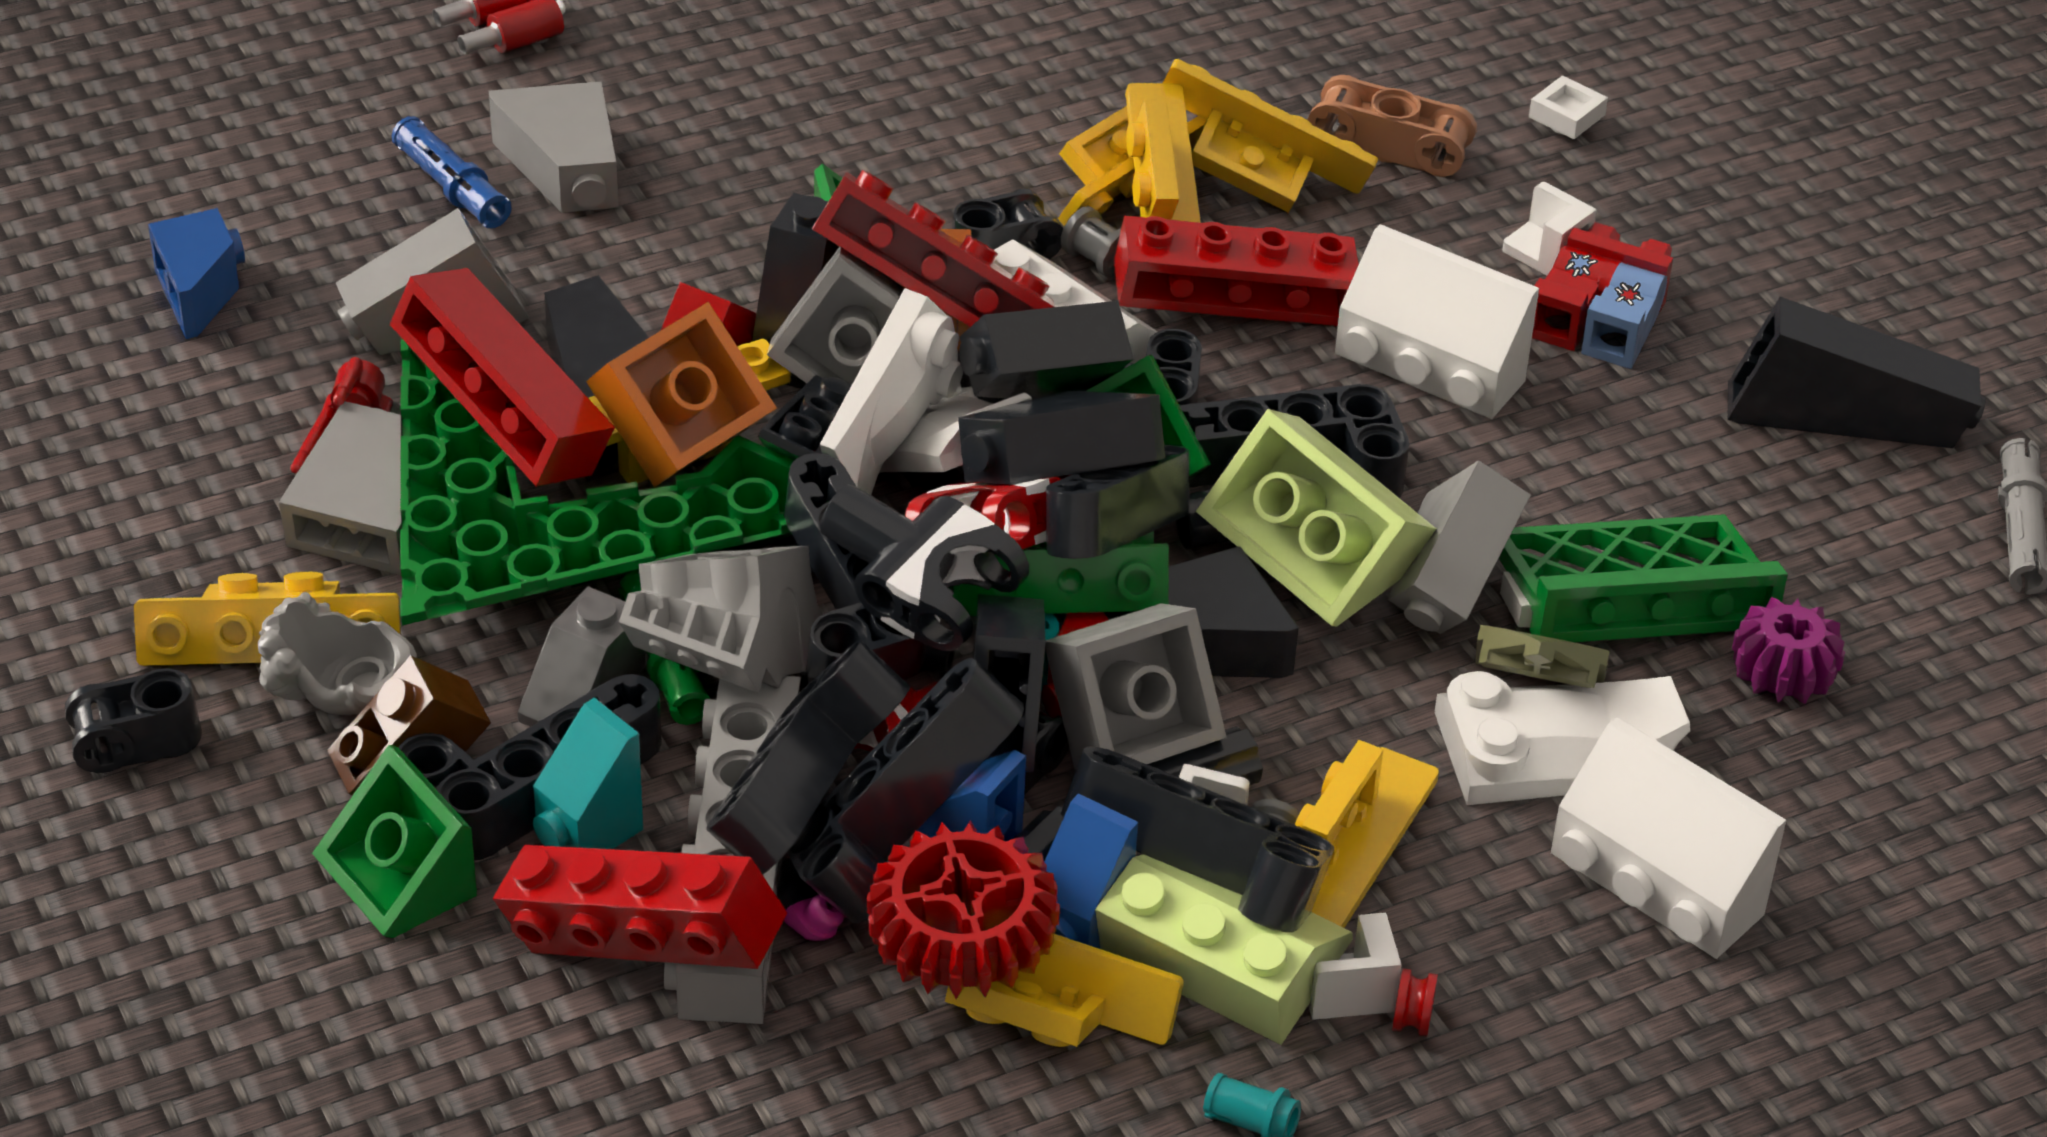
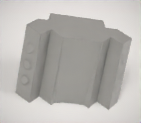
M809 546L698 553L639 564L641 591L628 593L619 619V624L634 647L759 693L762 682L779 688L782 678L795 673L806 674L812 624L819 616L823 615L817 604L811 576Z

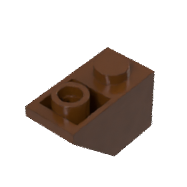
M410 655L393 676L383 684L379 692L350 725L340 733L339 737L327 751L348 793L353 795L388 745L399 748L400 744L412 736L423 733H435L449 738L466 752L491 724V721L467 679Z

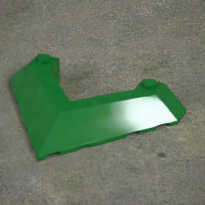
M401 338L402 436L400 511L402 529H400V570L402 576V598H400V617L402 626L639 569V564L689 554L759 549L792 535L786 524L784 514L789 470L795 460L740 435H737L701 472L676 475V485L639 491L637 482L586 489L587 499L548 504L547 495L521 499L514 462Z

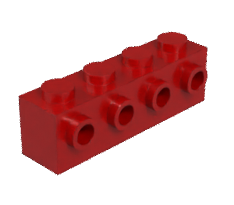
M865 170L861 171L858 178L848 172L845 173L812 228L815 232L909 290L927 296L940 309L969 327L986 314L1055 307L1054 300L1045 295L1050 287L1045 281L1021 267L1017 269L1014 275L993 263L998 255L996 251L968 234L962 243L941 231L946 223L943 218L916 202L910 211L889 198L894 190L890 185Z
M1124 215L1114 258L1117 295L1120 306L1338 326L1340 306L1359 266L1354 237L1339 236L1334 233L1317 234L1285 231L1273 227L1253 228L1224 225L1218 222L1200 223L1168 220L1157 216L1136 217Z
M468 268L410 276L389 325L535 486H541L592 475L615 426Z
M524 845L492 898L510 922L514 935L525 943L531 953L749 969L759 968L788 914L753 859L745 856Z

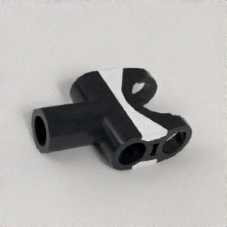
M846 484L831 499L821 518L819 527L822 535L869 563L856 576L854 581L855 593L865 609L902 634L941 651H954L960 648L973 632V623L969 613L953 597L954 593L949 587L969 584L977 585L987 590L993 588L1000 592L1010 593L1016 590L1029 575V563L1020 545L986 516L950 496L936 498L912 521L855 485ZM995 555L1000 557L1007 564L1010 571L1005 569L999 563ZM939 617L944 619L953 631L940 624L941 619Z

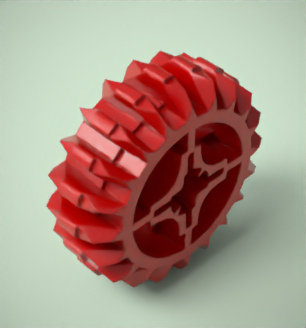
M971 820L964 831L951 832L941 822L936 836L930 838L915 830L910 841V847L893 845L891 854L888 856V862L877 864V871L873 876L874 884L870 885V892L867 894L869 934L873 937V944L879 945V954L883 959L884 965H897V972L900 973L902 982H907L921 976V983L927 995L939 985L949 986L955 999L958 998L964 987H976L986 998L992 982L998 981L1013 989L1015 981L1018 979V971L1035 974L1037 964L1040 962V956L1050 954V947L1054 943L1056 926L1059 925L1060 904L1057 903L1058 886L1056 881H1054V873L1047 872V865L1043 860V854L1028 853V847L1023 836L1005 842L999 825L987 834L977 833Z

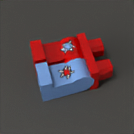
M1598 222L1592 224L1587 231L1573 228L1568 236L1567 246L1560 250L1553 268L1545 279L1539 278L1534 285L1539 288L1532 338L1575 351L1584 335L1581 354L1632 369L1659 312H1661L1666 303L1673 263L1670 244L1654 239L1642 242L1640 247L1620 241L1621 235L1614 227ZM1555 315L1571 318L1570 328H1554L1548 325L1545 319ZM1606 333H1621L1627 336L1626 346L1617 347L1609 345L1600 337Z

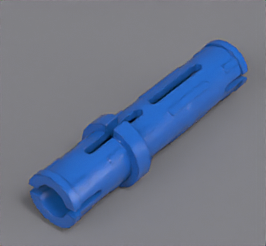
M408 116L396 124L391 135L393 144L404 151L425 173L429 174L443 187L447 200L459 208H466L486 228L499 227L508 219L512 210L510 200L499 193L488 182V176L482 168L472 162H465L446 143L430 131L419 118ZM433 153L440 158L438 163L431 158ZM448 167L452 168L456 172L455 176H451L446 169ZM463 181H466L472 187L469 191L461 185Z

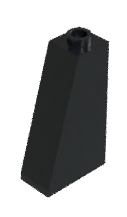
M599 275L544 293L547 341L552 359L588 398L595 396L586 381L608 362L649 337ZM617 443L606 446L593 474L585 476L588 482L619 471Z
M1779 297L1728 381L1727 420L1746 425L1954 448L1966 428L1973 429L1979 423L1984 412L1986 398L1981 394L1980 371L1978 367Z

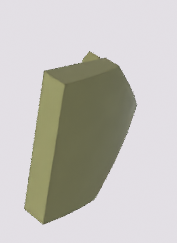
M1480 625L1476 646V664L1486 668L1574 686L1594 688L1596 683L1605 682L1610 651L1560 639Z

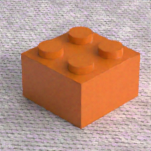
M709 302L608 362L586 381L654 487L746 431L777 409Z

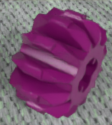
M1771 597L1766 607L1750 606L1748 614L1740 623L1739 630L1735 631L1732 650H1734L1733 659L1737 667V678L1751 681L1753 694L1766 691L1774 693L1778 703L1785 696H1793L1805 704L1811 694L1826 695L1829 687L1834 683L1838 671L1842 670L1845 651L1843 650L1845 641L1841 639L1840 623L1825 619L1823 607L1813 609L1802 607L1799 598L1792 605H1784L1778 599Z

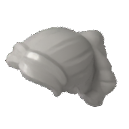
M307 592L301 593L298 597L285 598L282 604L273 610L274 614L269 615L262 623V630L259 632L260 639L257 644L258 651L262 655L260 658V684L263 689L273 696L286 700L307 699L316 708L338 715H358L410 655L416 657L413 645L384 621L365 623L350 619L339 612H332L330 605L326 602L317 604L316 600Z

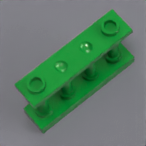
M1154 531L1101 556L1069 559L1049 555L1045 541L1022 549L1029 563V575L1016 590L1010 593L1000 592L993 588L987 590L980 586L969 584L949 587L954 593L953 597L963 605L970 616H976L978 594L1044 599L1045 614L1139 611L1161 603L1169 604V546L1167 543L1154 544ZM995 555L999 563L1005 569L1010 571L1007 564L1000 557Z

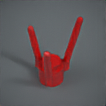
M352 357L339 368L332 393L326 397L320 415L291 464L290 469L292 473H298L340 405L344 404L345 401L391 412L393 400L382 394L385 378L380 368L358 357Z

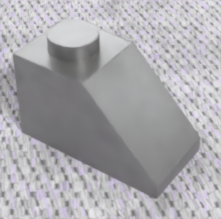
M587 587L553 622L520 704L518 722L531 727L610 679L620 675H638L645 668V650L634 647L619 624L625 601Z

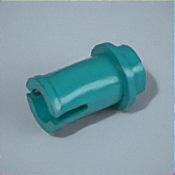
M1217 1073L1207 1089L1203 1112H1205V1118L1217 1119L1259 1133L1261 1137H1293L1300 1119L1301 1101L1291 1098L1289 1089L1279 1087L1275 1092L1229 1078L1226 1074Z

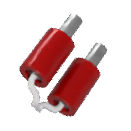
M460 0L435 8L432 14L438 27L467 18L474 26L487 23L485 28L458 36V45L463 54L494 45L498 52L506 53L533 43H544L549 38L562 34L564 31L562 15L566 7L563 3L565 0Z

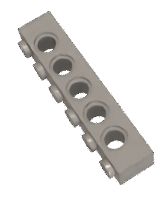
M786 676L782 678L779 688L762 682L759 693L720 679L717 700L705 699L702 725L703 739L711 740L709 747L698 746L695 766L696 787H703L702 795L691 794L688 808V835L696 836L695 844H683L681 853L734 856L706 830V827L780 715L801 692L800 677ZM784 856L763 875L776 896L780 865L784 861ZM773 942L758 969L665 962L664 988L665 990L677 991L678 1019L763 1024Z

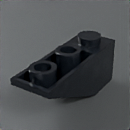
M815 375L761 428L758 435L759 439L766 448L793 460L805 454L822 453L820 443L852 385L835 377L822 378Z

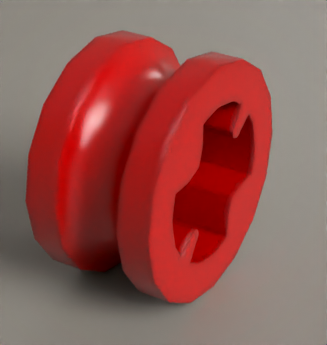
M1402 969L1392 1031L1401 1032L1404 1027L1413 1026L1418 1030L1419 1036L1428 1037L1438 974L1429 973L1426 978L1418 979L1413 976L1411 969Z

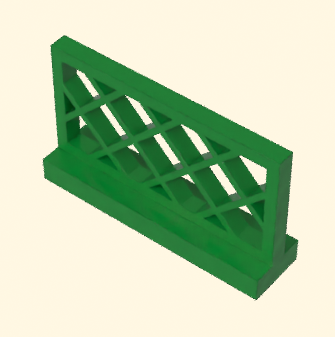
M1725 514L1514 527L1498 558L1531 605L1530 608L1533 611L1530 625L1531 634L1569 642L1736 631L1737 629L1739 630L1741 621L1748 614L1750 606L1766 607L1771 597L1782 602L1788 573L1778 561L1760 562ZM1715 537L1720 545L1717 546L1697 538ZM1640 542H1650L1662 548L1659 550ZM1590 545L1604 551L1598 553L1582 546ZM1532 549L1545 555L1540 557L1523 550ZM1681 553L1686 556L1703 561V563L1699 564L1688 559L1676 556V554ZM1620 556L1632 560L1634 562L1643 564L1645 566L1643 568H1640L1638 566L1618 560L1617 558ZM1562 560L1573 565L1585 568V570L1581 572L1576 569L1559 564L1558 562Z

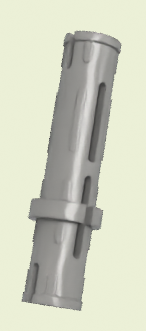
M2017 438L2006 442L2000 450L2003 481L2001 482L2002 487L1999 486L1998 500L2000 506L2006 512L2010 586L2015 591L2020 592L2022 589V574L2025 577V594L2031 595L2040 593L2047 588V541L2044 507L2045 502H2047V482L2041 477V453L2039 446L2030 440L2027 445L2028 457H2026L2025 438Z

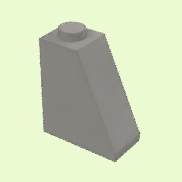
M601 81L488 91L493 144L561 213L619 208L617 163Z
M459 208L336 282L345 306L338 310L343 323L355 340L366 336L379 355L401 351V337L389 324L410 276L468 268L519 324L529 318L513 284Z
M346 401L340 405L279 501L287 547L401 575L402 420L400 414Z
M1479 460L1429 491L1422 501L1418 514L1437 529L1402 578L1393 585L1388 600L1403 609L1405 617L1412 624L1427 631H1436L1441 634L1467 620L1531 494Z

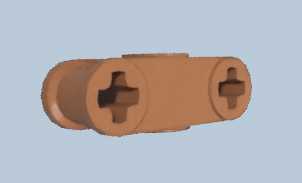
M1337 75L1331 77L1325 83L1321 92V102L1312 108L1307 119L1313 126L1341 140L1357 144L1364 151L1376 156L1381 162L1397 163L1441 177L1453 175L1460 169L1465 159L1464 148L1472 143L1477 133V123L1473 115L1459 105L1442 103L1414 95L1403 89L1387 88L1349 75ZM1342 90H1346L1347 92L1342 102H1340L1338 97ZM1338 119L1340 124L1337 130L1332 132L1331 130ZM1448 120H1454L1449 132H1446L1445 127ZM1444 148L1447 153L1443 161H1439L1438 158Z

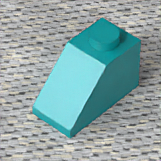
M593 698L583 704L533 785L536 815L533 820V826L536 835L544 846L614 849L644 830L639 733L596 698Z

